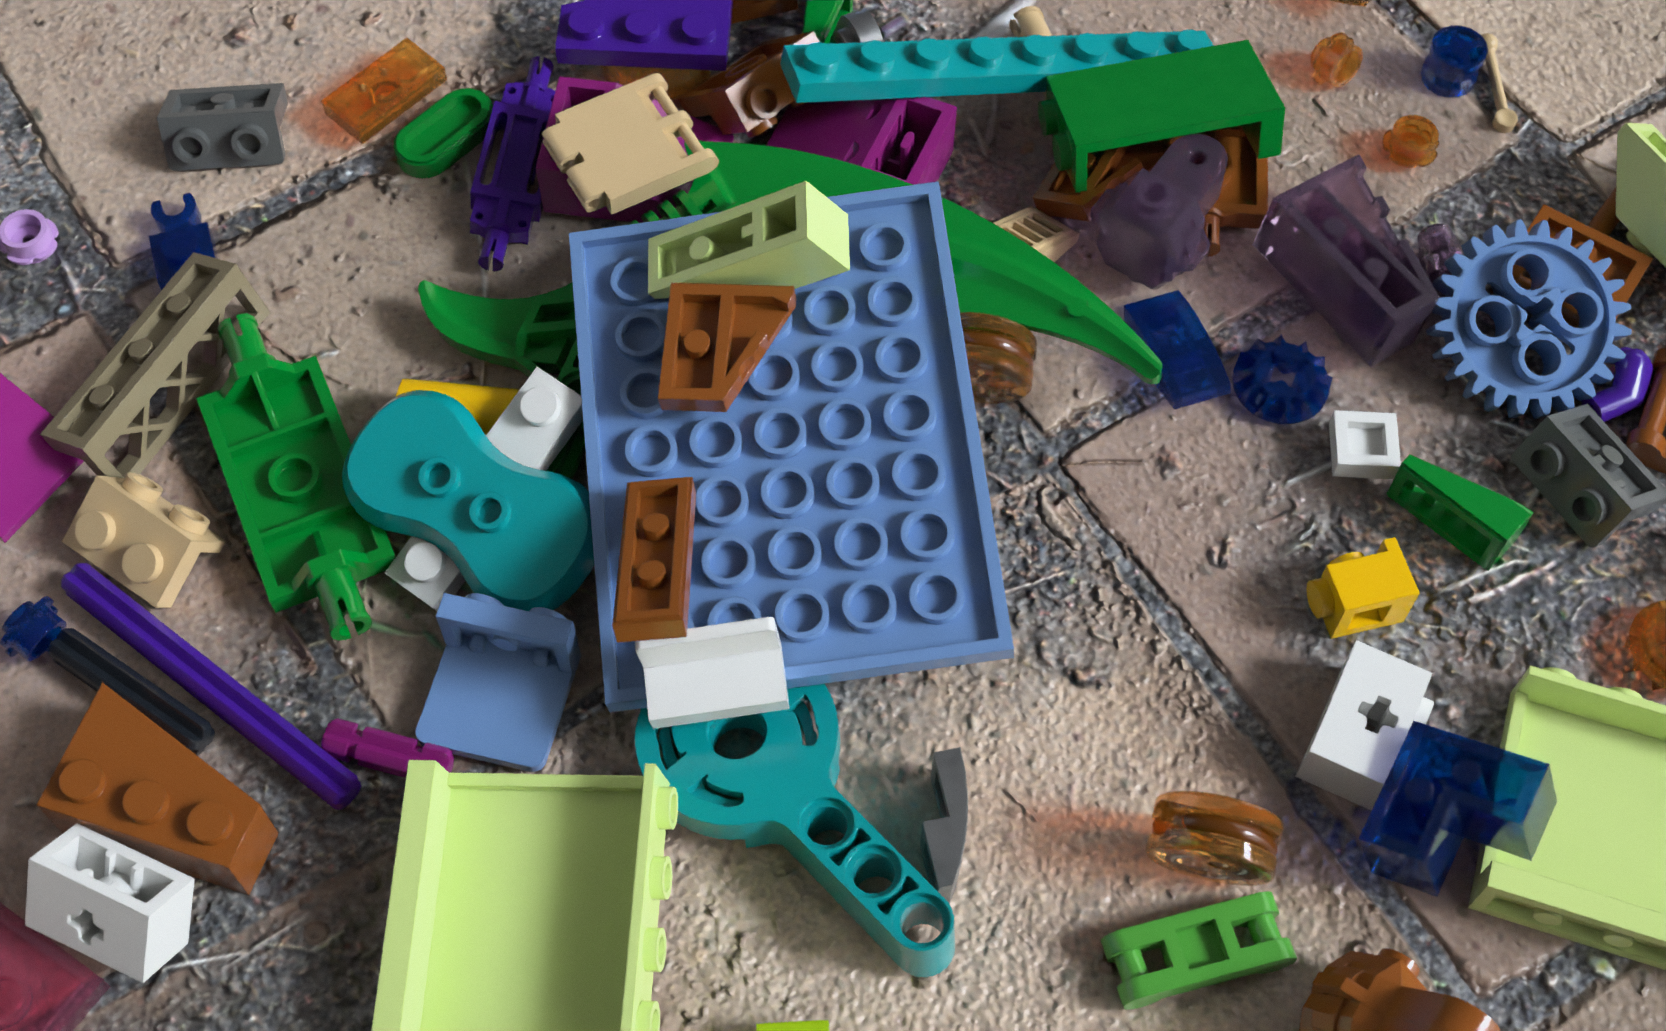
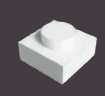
M1334 410L1329 421L1332 476L1394 479L1401 465L1396 413Z

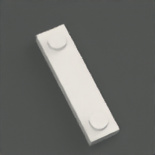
M536 367L487 433L486 437L501 453L524 466L546 471L583 421L581 395L539 367ZM411 536L385 571L387 576L436 611H438L443 594L455 595L466 581L454 562L435 545Z

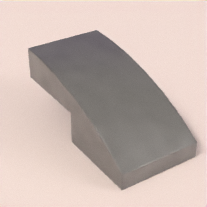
M961 747L938 751L933 754L930 778L940 818L923 821L920 838V849L928 882L949 904L957 885L968 821V791Z

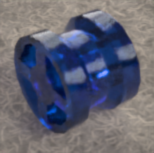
M1453 25L1440 29L1434 35L1429 48V55L1425 58L1420 72L1422 82L1427 89L1436 95L1446 98H1458L1468 94L1474 88L1479 74L1478 70L1483 66L1487 57V42L1481 34L1465 26Z

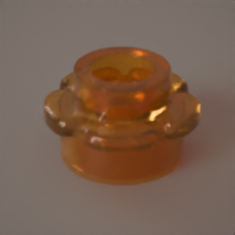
M1342 32L1322 39L1315 46L1310 57V64L1315 70L1312 76L1314 81L1319 85L1327 82L1337 88L1349 83L1361 66L1363 59L1361 48L1354 44L1352 38Z
M1419 115L1403 116L1395 122L1392 130L1385 132L1382 139L1383 149L1390 152V160L1401 167H1426L1437 158L1438 153L1436 149L1439 146V132L1435 124L1425 117Z

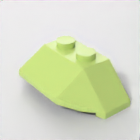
M1625 123L1617 133L1616 217L1629 229L1626 233L1629 242L1641 253L1650 257L1655 256L1666 268V139L1652 124Z

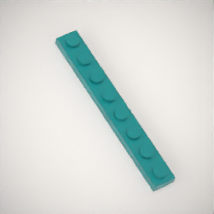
M1205 30L1174 32L1135 31L1117 34L1083 33L1080 35L1060 36L1030 35L1028 37L1002 38L977 37L974 39L945 40L923 39L888 42L872 40L859 43L831 44L816 42L802 45H784L780 65L796 103L1046 92V76L1214 45Z

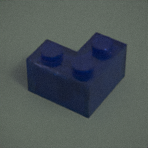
M1413 721L1358 838L1371 873L1437 897L1463 838L1532 861L1557 803L1550 764Z

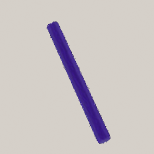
M77 563L70 572L63 575L60 585L68 597L336 810H343L358 796L362 785L353 772L88 563Z

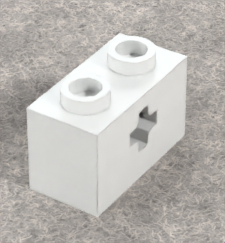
M1356 640L1339 672L1296 777L1371 811L1385 790L1397 794L1412 761V757L1401 753L1407 736L1410 734L1419 738L1434 705V701L1423 697L1433 673ZM1366 724L1374 726V732L1365 729Z
M76 823L28 860L25 926L144 983L188 944L195 878Z

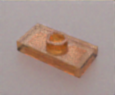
M405 38L321 100V103L328 117L363 144L446 82L445 67L409 38Z

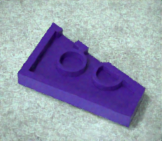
M584 0L561 5L555 45L557 64L726 71L733 0Z

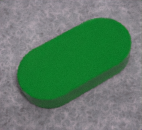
M457 89L446 94L397 133L393 143L400 169L407 175L415 178L435 177L446 171L485 139L493 109L490 98L485 93L476 89Z

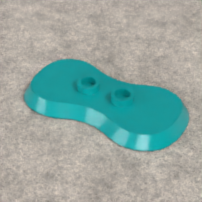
M415 390L402 393L389 400L367 421L357 434L347 453L342 470L343 488L348 501L355 511L364 520L376 527L413 536L435 545L454 562L474 593L490 596L501 602L503 606L530 611V609L535 607L554 610L579 589L594 567L589 491L569 477L524 466L501 453L486 437L473 415L460 402L446 394L428 390Z

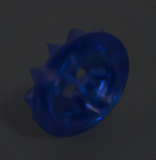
M1282 334L1272 342H1264L1257 338L1250 349L1240 352L1232 374L1233 388L1241 404L1258 418L1276 424H1296L1318 414L1327 402L1333 379L1325 370V356L1315 357L1309 352L1306 341L1299 345L1285 342ZM1274 368H1277L1282 374L1296 373L1290 387L1283 380L1270 381Z

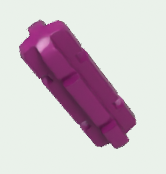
M339 718L333 719L328 723L321 741V748L337 760L350 762L353 758L358 759L359 766L404 778L407 776L409 760H436L449 773L453 770L455 757L447 747L429 742L421 747L418 745V739L369 726L365 727L362 731L358 729V723Z

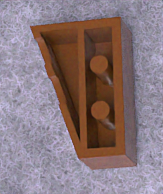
M103 682L36 804L62 834L78 823L186 875L246 895H250L279 834L257 801Z

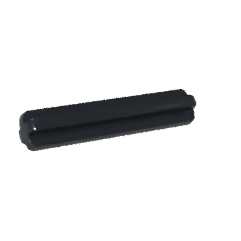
M65 628L61 630L56 639L50 642L47 651L55 663L95 691H98L103 682L197 756L202 754L206 746L213 741L215 731L206 719L76 629Z

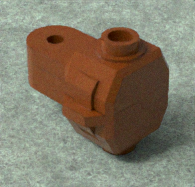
M1383 948L1378 955L1351 950L1328 964L1323 972H1318L1312 983L1311 993L1302 1007L1298 1031L1501 1030L1493 1019L1474 1005L1451 995L1428 991L1417 979L1420 969L1413 960L1396 950Z

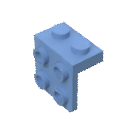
M444 593L436 619L446 647L416 727V737L419 743L424 746L425 743L429 742L447 747L455 755L529 772L541 770L547 762L581 658L573 621L567 620L562 614L548 608L535 607L530 609V611L503 606L498 600L484 594L471 593L466 597Z

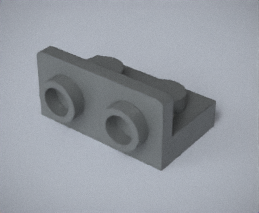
M284 83L169 90L157 117L169 169L181 171L282 164L286 154L280 126L288 105Z
M1588 404L1547 416L1511 456L1512 461L1591 548L1602 545L1622 524L1653 513L1666 502V488Z

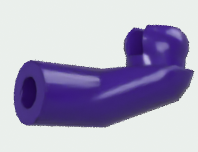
M1621 347L1620 349L1626 354L1625 358L1613 363L1615 366L1609 368L1614 376L1612 386L1597 392L1591 399H1583L1581 406L1588 404L1604 422L1640 407L1645 402L1653 372L1651 360L1643 350Z

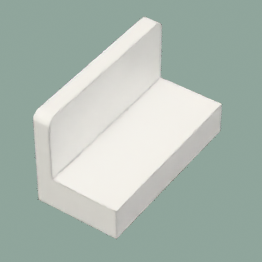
M773 617L687 629V637L635 641L636 654L644 668L648 719L653 729L790 709L782 645Z

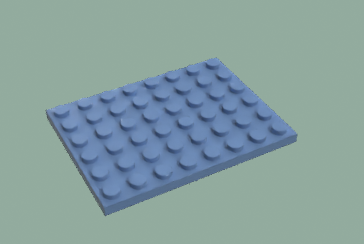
M939 181L827 197L848 214L850 270L795 289V309L727 412L661 410L658 392L669 298L655 299L648 294V239L719 212L569 233L605 705L609 712L647 708L644 668L636 654L635 641L617 643L612 626L627 483L636 481L693 477L696 490L688 629L773 617L782 645L787 689L1014 658V645Z

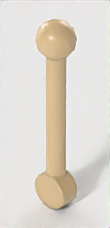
M1485 33L1477 38L1476 49L1480 54L1484 55L1497 110L1492 125L1500 133H1509L1514 129L1518 116L1513 110L1508 109L1495 51L1498 48V40L1495 35Z

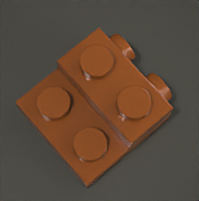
M814 31L764 41L727 65L726 71H718L679 97L678 100L688 115L693 117L710 115L712 120L716 121L723 135L745 132L748 138L754 137L778 122L776 115L788 104H790L791 108H795L806 103L795 102L780 65L784 45L811 44L819 42Z

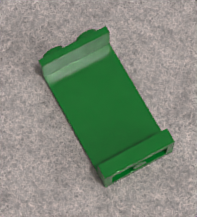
M1249 40L1048 75L1046 76V100L1038 102V116L1043 135H1052L1053 155L1058 171H1067L1073 188L1077 193L1087 191V155L1091 152L1241 125L1258 159L1281 155L1285 106Z

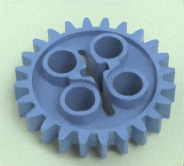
M1522 219L1516 220L1507 226L1506 234L1498 225H1494L1483 232V241L1474 236L1461 245L1464 255L1455 253L1444 262L1452 275L1442 274L1432 283V286L1444 294L1445 297L1434 299L1426 305V310L1442 316V321L1426 329V333L1434 337H1444L1446 344L1432 354L1433 358H1452L1455 364L1447 372L1445 379L1450 381L1464 375L1469 381L1464 388L1462 396L1467 399L1481 391L1485 392V411L1490 412L1499 408L1504 401L1507 402L1508 417L1513 419L1523 415L1528 406L1534 419L1549 415L1551 404L1558 413L1574 408V398L1582 402L1583 399H1591L1596 395L1592 383L1601 385L1613 379V374L1604 363L1613 364L1623 360L1626 356L1620 348L1612 344L1613 341L1631 335L1632 331L1630 328L1616 323V316L1631 309V304L1615 302L1612 297V293L1619 290L1625 284L1624 280L1614 279L1606 281L1602 274L1608 269L1612 260L1608 257L1593 263L1588 258L1594 245L1591 239L1577 248L1571 246L1572 228L1566 227L1553 238H1550V228L1547 220H1542L1534 225L1529 234ZM1513 265H1519L1528 271L1532 280L1530 290L1520 287L1515 282L1512 274ZM1486 284L1491 285L1494 295L1487 293L1485 290ZM1563 302L1572 305L1577 310L1580 317L1578 328L1570 326L1564 320L1561 313ZM1525 309L1533 315L1529 321L1532 329L1527 328L1524 324L1528 316ZM1477 311L1489 314L1494 320L1496 326L1494 337H1489L1478 329L1475 321ZM1562 343H1565L1570 347V355L1566 354L1565 348ZM1527 348L1536 351L1541 356L1544 364L1541 375L1531 372L1524 360Z

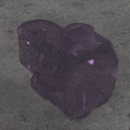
M1202 134L1182 136L1172 143L1150 172L1142 168L1127 178L1125 182L1117 185L1114 189H1107L1091 208L1090 217L1096 229L1095 241L1106 265L1123 273L1132 281L1155 290L1168 284L1176 276L1183 274V272L1193 271L1209 251L1210 242L1203 229L1205 216L1220 197L1228 161L1226 150L1220 142Z

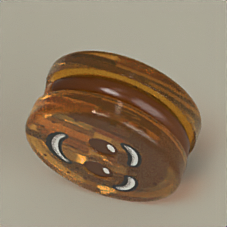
M960 312L974 402L986 404L1008 403L1028 395L1033 385V361L1036 360L1038 347L1035 335L1023 325L1004 317L985 313Z
M1172 791L1163 793L1155 799L1152 812L1154 820L1152 823V833L1148 834L1145 849L1146 855L1153 862L1179 874L1222 884L1258 886L1274 880L1278 863L1276 858L1277 846L1281 843L1283 834V823L1277 815L1244 800L1206 792Z

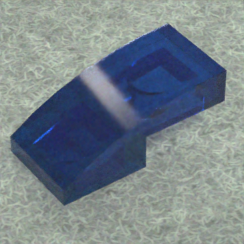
M1179 290L1124 305V322L1161 360V380L1155 385L1174 410L1231 393V383L1216 348L1200 319Z

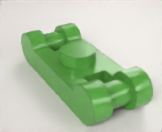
M1265 891L1123 928L1104 936L1101 939L1107 961L1116 963L1122 981L1117 986L1123 1008L1125 1010L1145 1007L1162 998L1255 973L1274 972L1295 963L1297 956L1290 938L1281 937L1274 919L1279 915V910L1272 892ZM1248 927L1254 945L1240 948L1233 928ZM1160 948L1167 968L1148 973L1142 954L1146 951Z

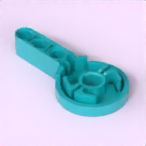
M825 684L788 688L790 709L672 726V731L669 727L662 728L659 733V742L667 770L660 757V748L657 740L659 728H652L648 719V709H640L635 729V749L642 776H644L645 763L656 764L669 781L670 787L676 788L678 795L677 823L695 833L712 838L745 840L746 848L766 844L784 846L906 973L916 977H931L941 973L949 966L955 954L954 914L950 904L835 789L840 772V731L836 707ZM806 700L809 703L815 718L816 729L819 733L818 739L817 734L813 728L811 715L809 713L807 706L804 703ZM735 728L753 729L765 739L763 745L755 753L741 759L725 758L714 751L720 737ZM675 746L680 756L679 760L676 757ZM719 792L730 797L743 798V802L727 799L715 793ZM827 830H835L844 834L840 841L831 845H821L813 841L816 835ZM870 877H883L892 883L886 890L880 893H867L858 888L861 882ZM921 924L933 926L940 931L937 938L927 943L913 942L905 934L912 927Z

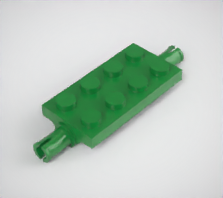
M248 313L236 315L242 330L241 336L236 334L229 317L223 320L217 328L219 338L223 341L232 365L229 370V377L220 390L196 399L269 602L275 613L318 597L329 626L330 636L334 640L341 641L352 638L344 618L346 614L350 615L357 634L361 635L370 629L372 619L366 611L356 582L385 572L396 557L386 531L364 520L350 504L344 491L342 470L351 443L317 357L313 356L293 364L279 361L273 355L267 353L258 329V322L253 315Z

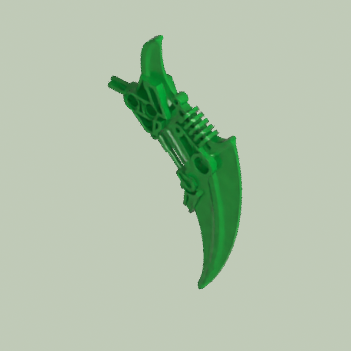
M699 140L704 149L709 148L713 150L719 159L718 166L712 172L694 179L688 194L684 190L673 194L676 208L668 200L659 203L657 209L662 217L661 219L652 210L642 214L641 218L643 222L722 212L804 181L810 183L826 197L913 184L852 163L808 152L765 145ZM684 142L687 155L693 154ZM941 197L961 321L983 319L987 321L984 323L1008 325L1050 335L1093 350L1119 363L1145 383L1158 384L1160 382L1162 374L1161 360L1111 308L1081 282L1011 233L972 211ZM633 220L627 225L636 224L638 222L636 220ZM426 280L419 283L418 292L425 313L441 338L450 346L479 360L520 370L527 377L532 374L536 367H539L546 373L559 374L558 381L581 395L573 282L545 294L515 299H496L468 295L438 286ZM583 421L546 471L558 473L571 479L574 478L586 452Z

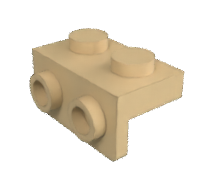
M131 472L127 473L125 478L96 475L62 542L155 608H171L200 552L220 553L226 541L208 529L210 520L203 514L183 505H173L161 497L163 488L151 479Z

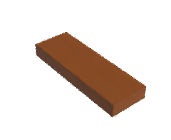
M693 477L627 483L612 623L617 643L687 637L696 490Z

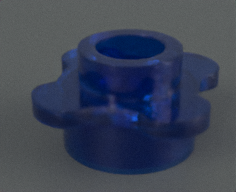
M45 596L35 604L27 601L7 618L2 626V631L5 634L0 640V645L6 649V654L13 657L19 653L30 662L48 650L50 642L56 639L61 630L66 627V621L57 615L58 609L52 605L54 600L49 596Z

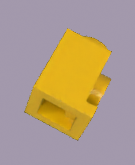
M1396 537L1384 539L1376 554L1364 556L1362 552H1350L1335 558L1326 565L1321 578L1309 580L1306 587L1311 611L1316 618H1323L1331 639L1404 622L1420 594Z

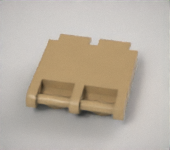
M651 74L556 113V124L542 132L544 137L543 144L560 171L568 175L567 182L586 212H593L606 206L611 215L708 174L718 166L719 159L713 150L709 148L704 149L692 132L693 121L688 113L683 110L678 111L667 95L668 84L661 74ZM657 99L667 116L662 118L652 100ZM681 136L693 154L687 155L676 138Z

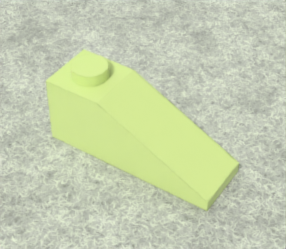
M807 181L648 239V294L655 299L669 298L671 283L794 286L796 289L850 270L848 214Z

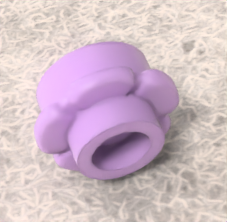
M29 209L19 210L8 215L0 224V250L7 254L8 260L14 264H36L44 261L55 252L57 248L55 238H57L59 232L56 225L41 213Z

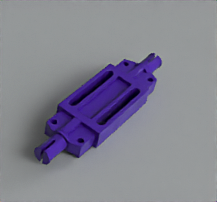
M540 56L531 58L526 82L506 83L502 101H494L470 191V209H473L470 218V234L485 238L478 264L488 271L492 254V271L502 270L508 243L528 245L533 222H540L543 210L540 189L538 187V191L535 194H530L529 190L530 186L534 185L537 158L541 142L544 138L542 132L546 129L555 95V90L548 87L554 66L551 60L546 57L543 58L541 71ZM499 130H505L492 181L490 184L484 185L483 182L496 133Z

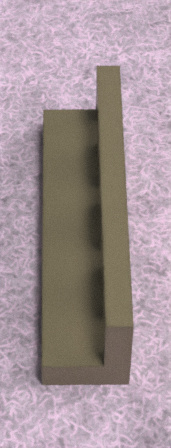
M193 252L40 435L54 450L83 460L96 475L125 478L129 472L140 475L198 403L196 398L203 396L230 363L225 346L219 338L217 330L219 324L224 320L225 307L236 296L245 309L242 314L248 313L253 315L258 322V327L270 314L269 309L235 263ZM236 320L233 327L236 334L241 336L242 330L238 320ZM204 341L203 362L194 373H187L188 352L197 342ZM167 387L165 409L157 418L149 419L151 397L159 388ZM129 434L128 454L115 468L104 455L120 435Z

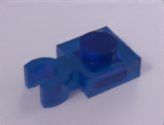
M191 193L183 194L185 207L177 215H166L160 200L153 201L151 205V214L161 232L148 236L157 282L161 290L193 252L218 259L211 229L208 222L201 223L202 216Z

